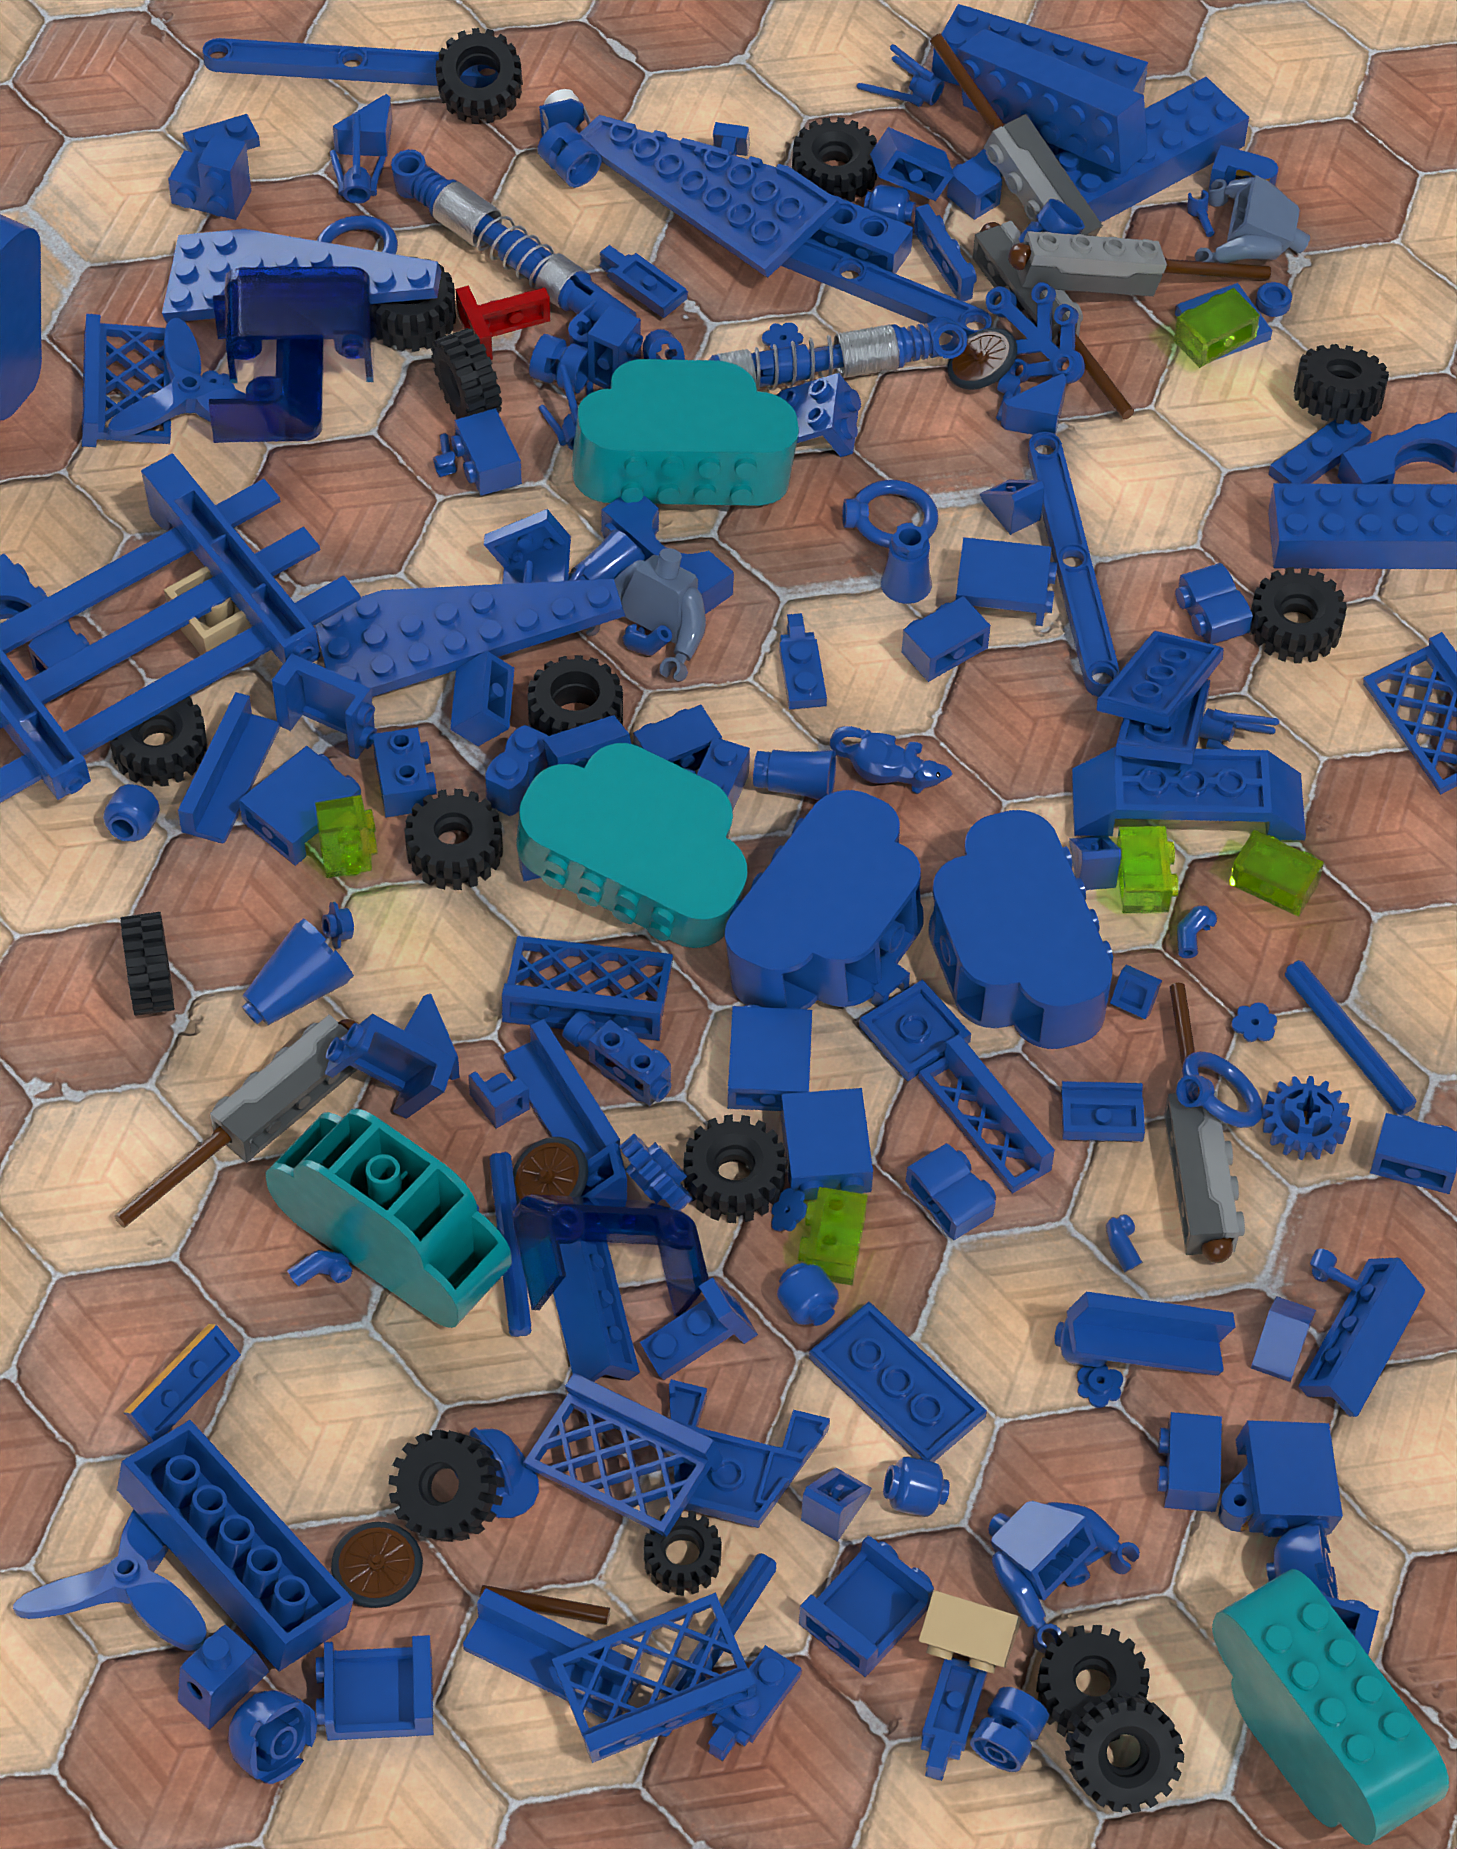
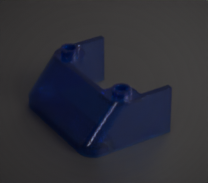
M354 266L239 267L230 270L226 274L224 288L225 334L231 383H238L239 360H249L257 357L262 351V340L334 339L335 350L343 357L348 359L364 358L366 382H374L375 336L370 277L365 270Z
M213 295L218 339L277 338L275 376H260L251 380L246 387V398L209 399L214 443L309 441L319 436L323 428L324 336L321 328L274 295Z
M536 1194L523 1197L513 1211L512 1219L532 1310L540 1311L566 1277L559 1244H572L576 1241L658 1245L674 1316H680L688 1310L702 1293L699 1286L709 1280L697 1227L694 1221L681 1211L642 1200Z

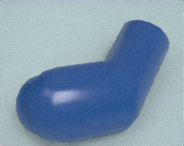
M631 624L626 627L625 635L622 637L623 643L628 650L652 656L672 640V632L668 627L661 625L649 635H645V630L642 626L636 630L637 624Z
M1199 905L1193 907L1178 923L1177 941L1180 957H1195L1198 954L1197 933L1201 929L1207 931L1211 929L1210 926H1215L1217 915L1213 910H1209L1207 906Z

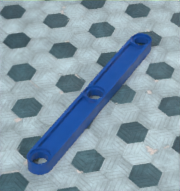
M225 38L211 39L202 48L204 65L207 69L214 72L437 86L435 67L436 61L439 60V52ZM215 52L227 54L225 57L218 59L210 57ZM357 60L361 62V64L356 67H348L344 65L347 61ZM474 65L462 73L460 80L470 87L483 88L492 84L497 79L499 73L496 71L492 75H482L479 73L481 70L493 68L487 65Z
M808 239L781 265L924 325L935 318L948 317L966 332L967 337L980 331L968 328L966 325L970 322L983 324V329L991 328L992 326L991 316L983 309L811 239ZM845 271H855L859 276L854 279H848L841 274ZM947 330L944 332L948 335L953 336L952 330Z
M1042 431L1034 434L1029 440L1028 460L1033 480H1042L1045 487L1042 516L1049 544L1052 547L1053 560L1057 562L1056 572L1084 684L1089 693L1100 697L1110 683L1100 684L1092 676L1097 673H1105L1113 681L1120 670L1062 443L1055 434ZM1040 445H1047L1054 452L1051 454H1041L1035 448ZM1067 557H1076L1083 564L1071 567L1066 565L1063 560Z

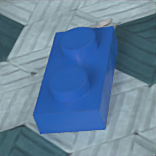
M248 114L183 133V141L187 150L201 155L213 134L246 142L247 150L260 146L259 135Z

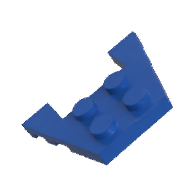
M671 1379L669 1383L670 1419L713 1439L724 1458L715 1472L710 1470L707 1472L684 1510H691L696 1513L759 1528L827 1434L830 1418L793 1409L783 1446L781 1448L699 1428V1421L707 1398V1388ZM687 1463L673 1466L674 1483L687 1480L695 1467Z

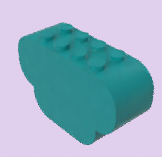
M632 360L622 364L614 371L610 389H601L588 394L579 405L572 456L573 481L585 496L603 503H611L619 497H622V500L626 503L639 502L643 496H646L654 504L755 506L771 504L780 500L789 488L799 432L797 416L793 407L781 397L757 391L753 377L736 364L714 360Z
M615 743L605 746L592 755L585 768L572 764H558L548 767L533 779L522 799L516 838L517 852L522 863L531 872L542 877V880L550 887L558 890L564 888L577 894L578 899L592 907L599 905L611 911L615 918L626 924L634 922L646 928L648 933L658 940H670L688 948H703L721 940L725 936V927L730 918L731 910L736 902L742 899L747 879L746 859L739 847L728 839L732 825L733 810L725 792L713 782L639 746L628 743Z
M351 1109L343 1118L330 1112L322 1113L266 1171V1182L270 1195L278 1207L294 1223L333 1251L344 1254L351 1264L423 1315L444 1327H456L511 1267V1251L507 1241L500 1231L484 1215L477 1211L476 1200L464 1181L447 1165L365 1110Z
M1290 1569L1216 1613L1212 1624V1633L1219 1654L1233 1676L1231 1688L1239 1712L1256 1739L1317 1820L1330 1828L1341 1824L1359 1843L1370 1845L1445 1798L1449 1789V1776L1444 1761L1433 1741L1317 1586L1299 1570Z

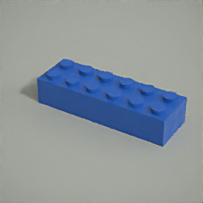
M961 4L956 6L941 33L957 57V49L985 28L1142 95L1145 90L1148 69L1147 61ZM933 49L932 73L935 74L934 76L942 81L960 86L936 50Z
M985 28L957 49L958 59L1004 124L1026 114L1044 141L1119 174H1122L1148 153L1144 95ZM962 89L963 106L978 112Z
M1204 77L1145 108L1148 153L1122 174L1066 150L1055 155V157L1102 223L1214 163L1220 145L1235 149L1244 147L1249 116L1211 80Z
M1273 483L1268 517L1274 568L1457 569V484Z
M188 1420L122 1460L117 1491L278 1672L347 1627L354 1599L191 1420Z

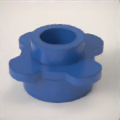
M330 902L329 913L322 917V930L326 938L332 939V945L335 949L341 948V940H348L353 937L354 922L348 908L339 909L336 902Z

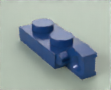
M608 245L600 252L599 266L607 272V277L662 318H665L687 300L688 291L685 287L637 253L625 256L611 245Z
M802 613L787 614V634L780 635L779 653L789 710L827 706L822 666L814 632L805 633Z
M766 1645L749 1667L756 1683L757 1696L716 1712V1716L712 1721V1726L717 1728V1730L708 1742L710 1745L708 1752L721 1761H724L737 1742L744 1747L749 1741L751 1743L754 1742L801 1676V1667Z
M953 1657L952 1660L944 1659L922 1731L921 1740L923 1741L921 1750L930 1752L926 1763V1777L942 1781L949 1758L960 1760L962 1751H965L988 1673L968 1666L969 1662Z

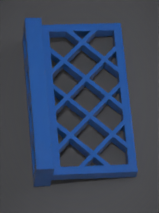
M86 314L83 358L82 447H96L97 439L170 444L171 419L160 424L163 426V431L145 430L125 437H112L108 435V427H105L106 421L131 404L143 399L142 397L152 390L156 393L171 383L164 357L165 328L100 323L101 315ZM107 336L122 337L128 343L116 349L107 341ZM148 339L163 340V346L153 352L143 342ZM133 349H136L145 356L144 359L136 364L125 356ZM115 361H118L127 369L118 376L106 368ZM152 363L163 371L154 379L143 371ZM134 375L145 384L136 391L124 383ZM115 388L127 396L117 404L106 395Z
M1443 632L1429 638V646L1363 678L1364 686L1440 795L1457 787V773L1443 780L1436 770L1439 761L1457 764V755L1442 752L1445 739L1457 741V731L1449 730L1452 716L1457 717V652ZM1424 661H1427L1433 669L1430 679L1410 675L1412 667ZM1387 679L1401 682L1398 695L1382 692L1377 684ZM1407 683L1427 687L1424 700L1404 697ZM1433 689L1449 692L1452 696L1450 706L1429 702ZM1400 705L1421 709L1417 723L1400 719L1398 716ZM1426 711L1447 715L1443 728L1422 724ZM1419 733L1440 737L1437 749L1432 750L1420 747L1417 743Z
M517 936L507 984H504L502 993V1022L531 1025L545 1019L550 1028L564 1029L568 1021L576 1013L583 1012L595 1021V1027L599 1030L609 1020H612L621 1028L627 1027L632 1030L638 1038L660 1041L662 1017L673 964V954ZM524 950L541 952L545 957L530 964L523 957ZM568 956L580 957L584 962L570 969L562 959ZM608 960L618 961L623 967L608 973L601 964ZM554 965L561 974L547 981L539 972ZM646 965L663 967L661 972L650 978L640 970ZM592 969L600 979L586 985L578 976ZM631 974L639 984L625 990L617 981ZM531 977L539 986L531 987L516 984ZM570 982L578 991L556 990V988ZM609 986L617 995L614 997L595 993ZM648 991L656 1001L634 998Z
M573 1373L565 1385L568 1391L566 1398L523 1463L526 1468L667 1537L709 1470L715 1472L724 1459L715 1441ZM574 1409L587 1415L589 1426L566 1432L565 1422ZM614 1428L622 1432L624 1443L601 1450L598 1433ZM592 1436L595 1452L572 1458L569 1443ZM629 1436L635 1439L630 1441ZM563 1445L567 1461L551 1466L540 1462L548 1449ZM649 1445L657 1449L659 1460L636 1467L633 1450ZM627 1453L630 1469L607 1476L604 1459ZM664 1453L670 1455V1457L665 1458ZM598 1462L601 1478L587 1483L577 1480L576 1468ZM682 1463L695 1467L687 1480L671 1484L668 1472L669 1467ZM662 1470L665 1487L642 1493L639 1477ZM569 1471L570 1476L564 1474L563 1472ZM633 1479L636 1496L620 1501L612 1497L611 1485ZM604 1488L605 1493L599 1491L598 1489ZM668 1496L670 1508L661 1521L647 1514L645 1503ZM639 1505L640 1511L637 1510V1509H635V1508H633V1507Z
M716 1592L552 1659L553 1666L592 1763L757 1696L755 1680L750 1668H747ZM708 1608L712 1609L717 1620L711 1637L688 1629L693 1615ZM684 1619L682 1626L674 1623L676 1621ZM664 1627L678 1633L670 1654L647 1645L654 1630ZM720 1631L726 1643L717 1640ZM644 1635L641 1642L633 1640L637 1637ZM684 1636L707 1644L699 1666L676 1657ZM624 1644L637 1649L629 1671L606 1662L613 1647ZM713 1647L731 1654L736 1668L723 1674L706 1669L705 1666ZM603 1652L600 1659L593 1657V1655ZM643 1653L666 1661L658 1682L635 1674ZM581 1660L597 1666L588 1687L570 1681L565 1667ZM672 1664L695 1673L690 1687L677 1691L664 1685ZM603 1669L625 1678L617 1699L594 1691ZM701 1675L709 1678L708 1680L698 1683L701 1678ZM631 1681L654 1689L647 1705L636 1708L622 1702ZM574 1691L584 1695L580 1704ZM660 1692L669 1695L657 1700ZM590 1697L613 1706L607 1721L589 1728L583 1713ZM619 1709L627 1712L623 1715L616 1717Z

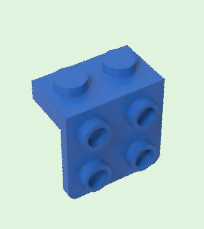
M840 373L787 388L777 394V396L787 401L796 413L799 428L797 443L823 436L840 457L853 454L855 437L858 434L857 419L858 411L861 408V400L857 391L848 385Z
M548 509L484 535V546L504 567L503 584L523 583L525 565L528 560L533 562L532 583L568 581L571 536Z

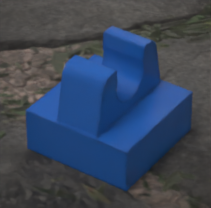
M715 122L713 146L730 150L731 155L748 156L750 146L749 127Z
M1126 964L1121 970L1110 1004L1146 1019L1151 1014L1162 980Z

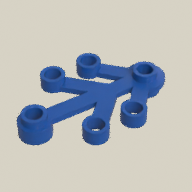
M1040 282L1032 289V299L1037 303V326L1016 307L1017 298L1013 292L1001 286L990 290L986 295L987 309L1000 318L1006 317L1028 338L1016 340L1017 355L1042 352L1050 360L1028 364L1022 359H1015L1014 364L1008 371L1009 373L1016 376V369L1023 365L1022 373L1017 376L1020 378L1021 383L1029 378L1056 377L1062 373L1067 377L1066 384L1074 383L1082 377L1085 370L1084 359L1079 352L1075 351V324L1078 321L1079 314L1075 308L1068 304L1058 306L1054 312L1055 321L1061 325L1060 349L1052 342V308L1056 298V291L1052 286ZM1047 289V296L1040 300L1041 292ZM1001 295V302L995 305L996 299ZM1070 311L1069 319L1063 321L1064 313ZM1069 360V367L1062 371L1064 363Z

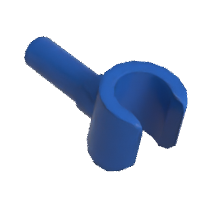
M1201 190V199H1194L1192 194L1189 193L1187 212L1192 216L1198 217L1206 236L1212 237L1215 232L1207 213L1208 192Z
M1009 372L999 380L997 391L1004 394L996 416L998 421L1002 419L1003 401L1021 393L1020 378Z
M446 433L440 435L442 454L433 457L434 466L439 477L457 472L454 462L455 453L450 450L449 436Z
M1321 1248L1316 1249L1310 1261L1312 1274L1316 1280L1324 1282L1330 1278L1355 1292L1360 1290L1361 1282L1334 1268L1337 1258L1333 1253Z
M1098 1547L1095 1548L1065 1579L1066 1584L1069 1587H1075L1086 1582L1090 1578L1087 1566L1110 1553V1551L1104 1552Z

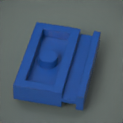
M1062 1081V1140L1143 1142L1145 1135L1144 1103L1142 1097L1143 1083Z

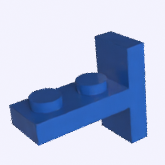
M713 1277L699 1286L706 1298L705 1300L640 1342L656 1372L663 1380L669 1378L732 1335H735L744 1344L758 1335L740 1303Z

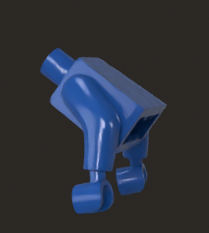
M1029 1501L1012 1517L1003 1513L996 1514L991 1519L988 1527L989 1534L992 1536L991 1544L995 1551L992 1557V1564L998 1581L1027 1627H1034L1036 1633L1033 1637V1644L1041 1653H1045L1047 1645L1042 1640V1633H1050L1057 1643L1058 1635L1062 1632L1056 1625L1046 1624L1044 1621L1046 1614L1039 1599L1044 1601L1096 1547L1104 1552L1110 1551L1112 1553L1109 1559L1110 1565L1118 1574H1126L1132 1569L1131 1565L1123 1559L1122 1554L1132 1562H1135L1140 1555L1139 1548L1131 1542L1119 1543L1120 1536L1095 1511L1076 1504L1060 1502L1043 1504Z

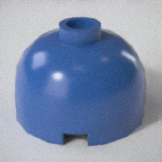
M1322 1523L1296 1527L1279 1538L1274 1547V1562L1266 1563L1269 1582L1290 1569H1296L1305 1574L1326 1596L1339 1599L1335 1569L1331 1567L1328 1555L1331 1551Z
M271 1690L254 1694L237 1709L229 1726L227 1741L233 1760L250 1776L257 1780L260 1779L265 1783L274 1784L286 1779L303 1763V1759L296 1757L303 1751L305 1744L312 1747L316 1739L317 1719L315 1711L301 1699L286 1692Z

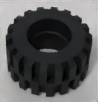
M472 28V34L466 35L465 30L458 33L457 40L451 37L446 41L447 49L441 48L438 53L439 60L436 61L435 67L437 86L442 103H446L447 110L451 114L457 111L458 119L465 122L467 117L471 118L472 124H479L480 119H486L488 124L494 122L493 117L496 115L500 119L507 116L506 108L511 110L517 105L516 98L521 97V85H523L521 61L519 55L516 54L514 45L512 43L507 45V38L502 34L496 38L494 30L486 29V33H480L479 28ZM474 65H487L499 73L497 79L492 84L483 88L470 87L460 80L462 73Z
M439 264L442 272L437 298L367 304L370 331H373V335L377 340H383V345L389 348L394 345L399 351L412 349V352L420 351L422 347L430 349L434 340L445 337L446 334H451L454 329L453 324L456 323L455 288L449 272H444L443 266Z
M575 655V659H567V656L559 657V662L557 663L549 661L544 664V671L538 669L534 674V681L529 683V727L548 736L615 715L623 725V689L620 685V679L616 673L611 674V667L607 664L600 666L598 659L591 657L589 660H583V655ZM570 703H582L590 706L578 711L562 708V706Z

